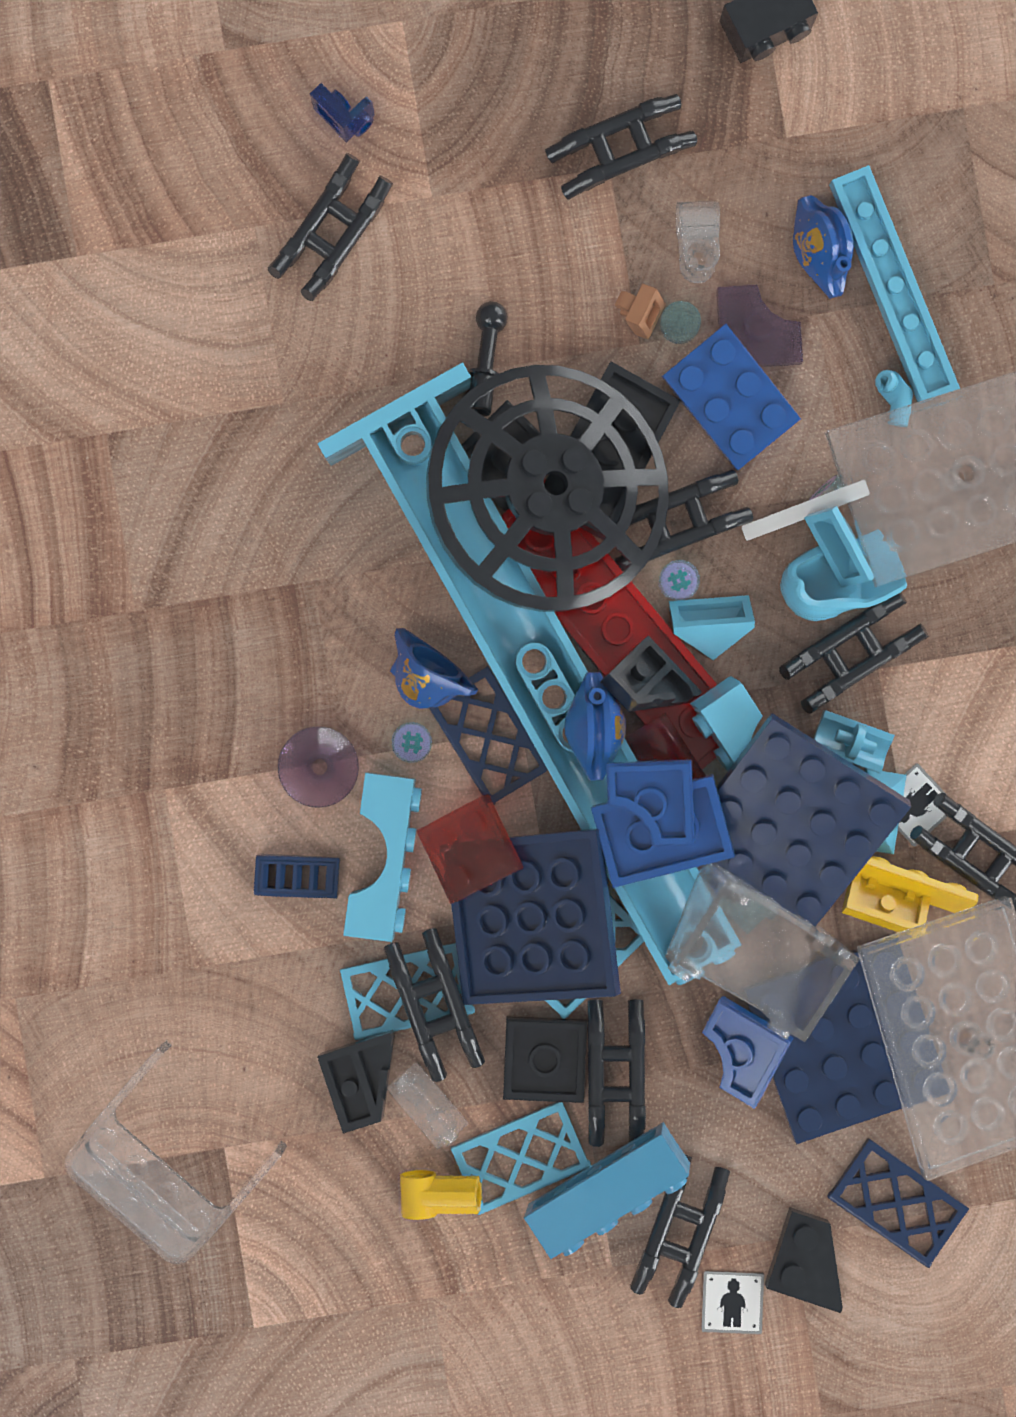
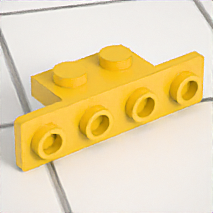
M872 856L848 885L841 913L919 939L924 934L930 905L959 915H965L977 904L979 895L967 891L960 884L944 883L929 878L922 871L906 870L891 865L884 858Z

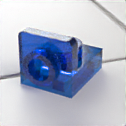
M320 83L310 93L313 109L346 143L354 135L356 137L363 135L373 124L374 106L367 96L349 112L351 109L350 104L337 90L330 92Z

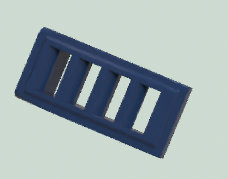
M257 854L254 896L337 899L340 858ZM269 864H277L275 886H268ZM286 865H293L292 887H285ZM303 865H310L309 888H301ZM319 866H327L325 889H318Z

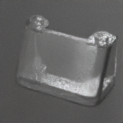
M716 863L703 865L698 872L665 954V957L670 962L668 969L679 978L687 982L692 977L699 980L703 977L762 1011L770 1019L767 1026L781 1037L788 1039L792 1034L806 1042L860 959L832 934L818 925L816 927L813 926L811 922L800 915L793 914L780 906L773 898Z

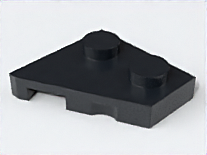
M649 635L600 681L628 712L691 703L702 693Z
M393 1030L322 1052L317 1056L343 1134L381 1122L384 1118L395 1038Z
M789 1207L767 1274L765 1286L769 1290L841 1313L843 1305L831 1224L827 1219Z

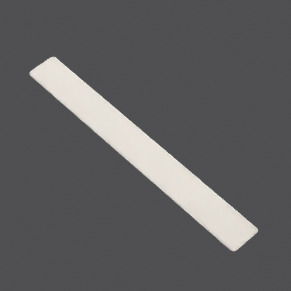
M861 480L743 525L742 531L745 539L748 541L802 521L808 514L835 506L839 507L868 496L870 492L866 481Z

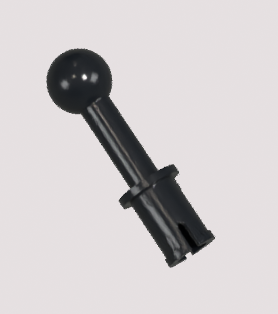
M486 302L478 308L476 313V322L482 333L477 368H472L468 371L471 376L470 390L489 377L499 374L493 370L497 335L506 326L508 316L506 309L498 302ZM494 389L481 397L471 407L483 417L491 414Z

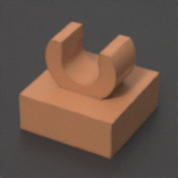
M643 283L637 296L621 291L615 303V307L621 309L620 314L626 317L625 321L633 333L648 340L666 305L656 288Z

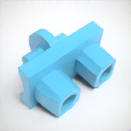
M823 710L813 739L850 763L881 773L887 752L895 735Z

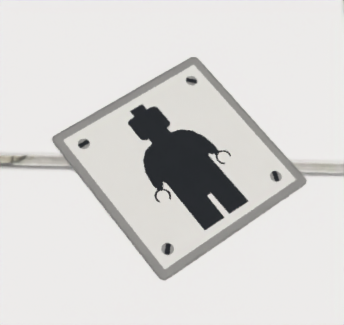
M918 763L904 774L907 776L903 796L910 800L911 808L901 819L898 826V831L914 847L917 843L910 838V833L914 827L920 825L928 832H931L947 817L933 804L935 797L939 793L945 792Z
M705 1271L703 1279L702 1332L761 1334L764 1274Z

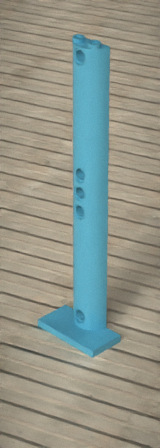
M462 362L317 444L330 466L365 447L368 448L581 830L596 829L591 807L608 802L607 774L603 780L589 781L569 743L564 740L562 735L568 709L588 671L555 612H538L515 607L492 597L474 585L454 565L443 549L432 525L426 493V472L429 455L437 432L446 419L440 405L470 389L471 376ZM454 431L445 452L442 469V487L468 483L467 475L470 460ZM417 435L421 437L425 443L423 452L416 456L405 454L401 449V445L407 436ZM491 498L484 499L491 519L498 529L505 534L508 528ZM470 501L445 504L447 517L456 538L469 557L480 565L495 545L489 541L478 525ZM509 557L492 576L502 584L523 593L546 597L531 569L515 562ZM532 649L539 650L545 658L543 668L536 673L527 672L522 664L524 654ZM552 685L560 686L565 694L563 703L557 708L546 707L542 700L544 690ZM624 738L613 762L637 761ZM606 865L607 876H608V878H609V880H610V882H611V879H610V876H609V872H608V869H607V865ZM697 867L614 888L668 985L674 982L677 985H682L691 981L699 974L697 969L710 962L712 965H718L734 955L732 950L740 946ZM688 936H700L702 942L696 952H683L682 944Z

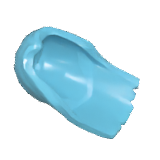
M875 530L857 538L874 575L872 580L841 587L819 546H816L801 554L787 565L782 574L780 590L787 606L797 616L811 621H820L834 618L846 611L871 607L888 600L906 589V577L902 572L903 567L897 553L889 550L890 545L887 542L881 541L883 539L881 532Z

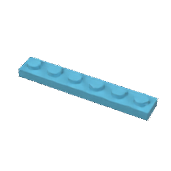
M868 165L833 179L829 184L838 209L843 213L852 230L854 248L919 407L957 392L960 389L870 166Z

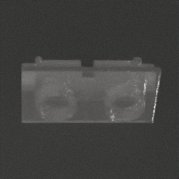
M415 1062L388 1085V1092L437 1150L444 1144L449 1146L459 1136L457 1133L469 1124L418 1062Z

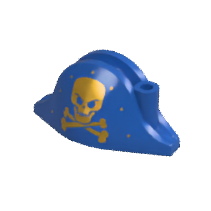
M812 195L798 199L793 233V248L796 258L802 268L829 299L842 296L847 274L852 265L851 260L854 250L852 230L847 219L838 208L828 207Z
M396 628L394 636L398 657L390 672L395 676L397 690L406 703L419 709L439 707L445 705L457 695L469 696L477 693L478 688L447 657L405 628Z
M586 672L568 709L564 727L567 741L589 781L603 780L607 774L606 764L607 762H613L626 733V721L623 711L615 697L600 682L604 678L601 672Z

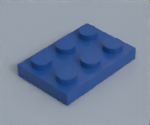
M724 324L661 376L736 471L801 420L727 324Z
M713 774L692 780L695 845L652 847L649 832L639 817L626 809L608 806V802L591 807L596 829L599 830L600 843L613 888L735 857Z

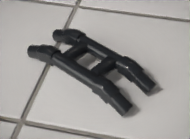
M677 94L666 97L649 99L634 108L587 128L578 129L561 138V141L546 148V155L553 164L567 155H572L592 144L600 165L587 169L578 174L576 178L561 185L566 199L570 200L584 191H589L605 183V181L658 158L662 159L681 150L695 147L697 136L694 131L671 134L652 143L643 123L661 117L663 114L680 110V97ZM628 128L637 150L615 159L606 137Z
M349 153L345 154L337 171L333 173L330 181L325 186L324 192L293 237H290L286 245L280 250L279 255L268 266V272L273 277L279 279L300 258L306 246L323 257L325 260H323L313 273L312 278L301 289V294L309 301H313L333 280L350 251L370 222H373L379 213L387 194L393 186L389 179L380 175L371 192L367 194L364 202L358 209V213L338 201L352 180L351 177L360 163L359 159ZM328 213L348 226L335 246L315 233Z
M734 470L706 477L693 484L669 492L667 511L684 504L693 527L670 535L665 522L659 543L648 562L753 521V513L748 507L731 511L708 521L699 499L737 485L738 475ZM659 497L637 504L630 526L647 519L652 530L656 519ZM623 555L615 558L616 564L623 572L631 565Z
M901 592L886 601L867 608L779 667L782 677L789 680L823 658L835 676L834 679L825 683L801 701L802 708L807 713H813L846 689L929 637L926 629L920 623L882 647L870 629L871 625L907 603ZM856 636L869 656L848 668L836 648Z
M943 792L939 793L933 801L934 806L957 825L965 829V832L953 849L920 825L912 829L910 838L937 860L943 862L1000 905L1016 914V894L998 883L1011 864L1016 866V846L976 818L975 815L962 805L956 803ZM978 840H981L998 852V855L985 873L966 860V857Z
M432 928L424 931L422 936L436 976L413 984L399 942L386 945L384 950L422 1059L432 1080L439 1082L447 1077V1072L435 1044L434 1036L456 1029L458 1039L470 1066L478 1068L485 1063V1059L460 996L437 928ZM442 991L450 1014L427 1022L419 999Z
M640 999L628 1000L629 1045H604L603 1000L587 1001L588 1143L593 1147H600L604 1144L605 1102H629L628 1142H631L643 1135L646 1128L644 1001ZM604 1062H629V1086H605Z
M685 1154L691 1164L692 1157ZM722 1167L714 1168L711 1183L702 1206L703 1209L679 1202L681 1201L686 1184L671 1194H666L664 1191V1197L646 1248L642 1253L637 1271L630 1284V1289L634 1293L639 1295L645 1293L657 1269L660 1256L683 1263L668 1298L671 1306L675 1308L683 1307L688 1294H690L695 1284L701 1260L717 1215H719L726 1194L725 1189L730 1175L729 1170ZM674 1217L697 1225L689 1248L666 1240Z

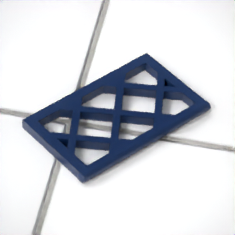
M487 666L469 677L473 684L483 678L487 679L496 694L493 704L471 699V695L464 697L455 696L451 700L463 702L457 726L448 724L438 707H431L429 709L488 806L493 807L497 801L545 773L548 769L510 701ZM469 704L492 709L486 733L463 727ZM497 711L509 715L518 730L515 740L492 734ZM461 733L485 738L479 762L470 760L459 743ZM490 740L514 745L508 769L485 763ZM519 747L529 749L539 767L529 773L514 770ZM483 769L507 774L504 788L491 795L481 779ZM512 776L520 777L511 783Z
M870 1138L865 1141L832 1191L827 1195L828 1199L927 1268L932 1266V1262L969 1210L963 1203ZM873 1151L887 1161L888 1170L866 1174L864 1161ZM908 1175L922 1185L923 1195L901 1198L897 1177ZM890 1178L894 1200L871 1204L867 1182ZM861 1183L864 1205L853 1206L840 1197L848 1185ZM942 1199L956 1210L948 1221L936 1223L932 1201ZM925 1202L928 1224L906 1228L902 1206ZM895 1208L899 1229L887 1230L874 1220L873 1211ZM930 1232L932 1244L925 1255L909 1245L908 1236Z

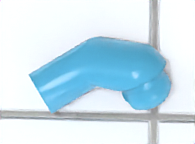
M883 370L876 376L875 385L879 393L890 405L887 425L893 428L906 429L909 422L913 391L896 371Z

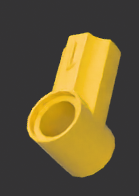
M412 1170L400 1174L401 1216L405 1219L423 1220L433 1218L437 1214H478L481 1211L482 1183L479 1176H436V1172L430 1170Z

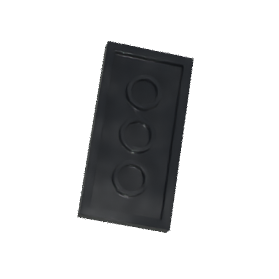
M610 361L600 380H603L619 391L636 407L652 429L659 443L681 400ZM595 388L586 407L598 414L609 397ZM622 409L611 425L617 430L627 445L634 461L635 469H645L652 454L644 436L632 418ZM579 418L570 437L579 440L591 423ZM603 435L592 449V453L597 458L602 471L623 470L616 450L608 438ZM549 474L544 483L545 489L550 494H562L564 485L559 476ZM625 487L604 488L602 502L599 506V509L615 524L624 506ZM589 522L580 527L602 540L605 539Z

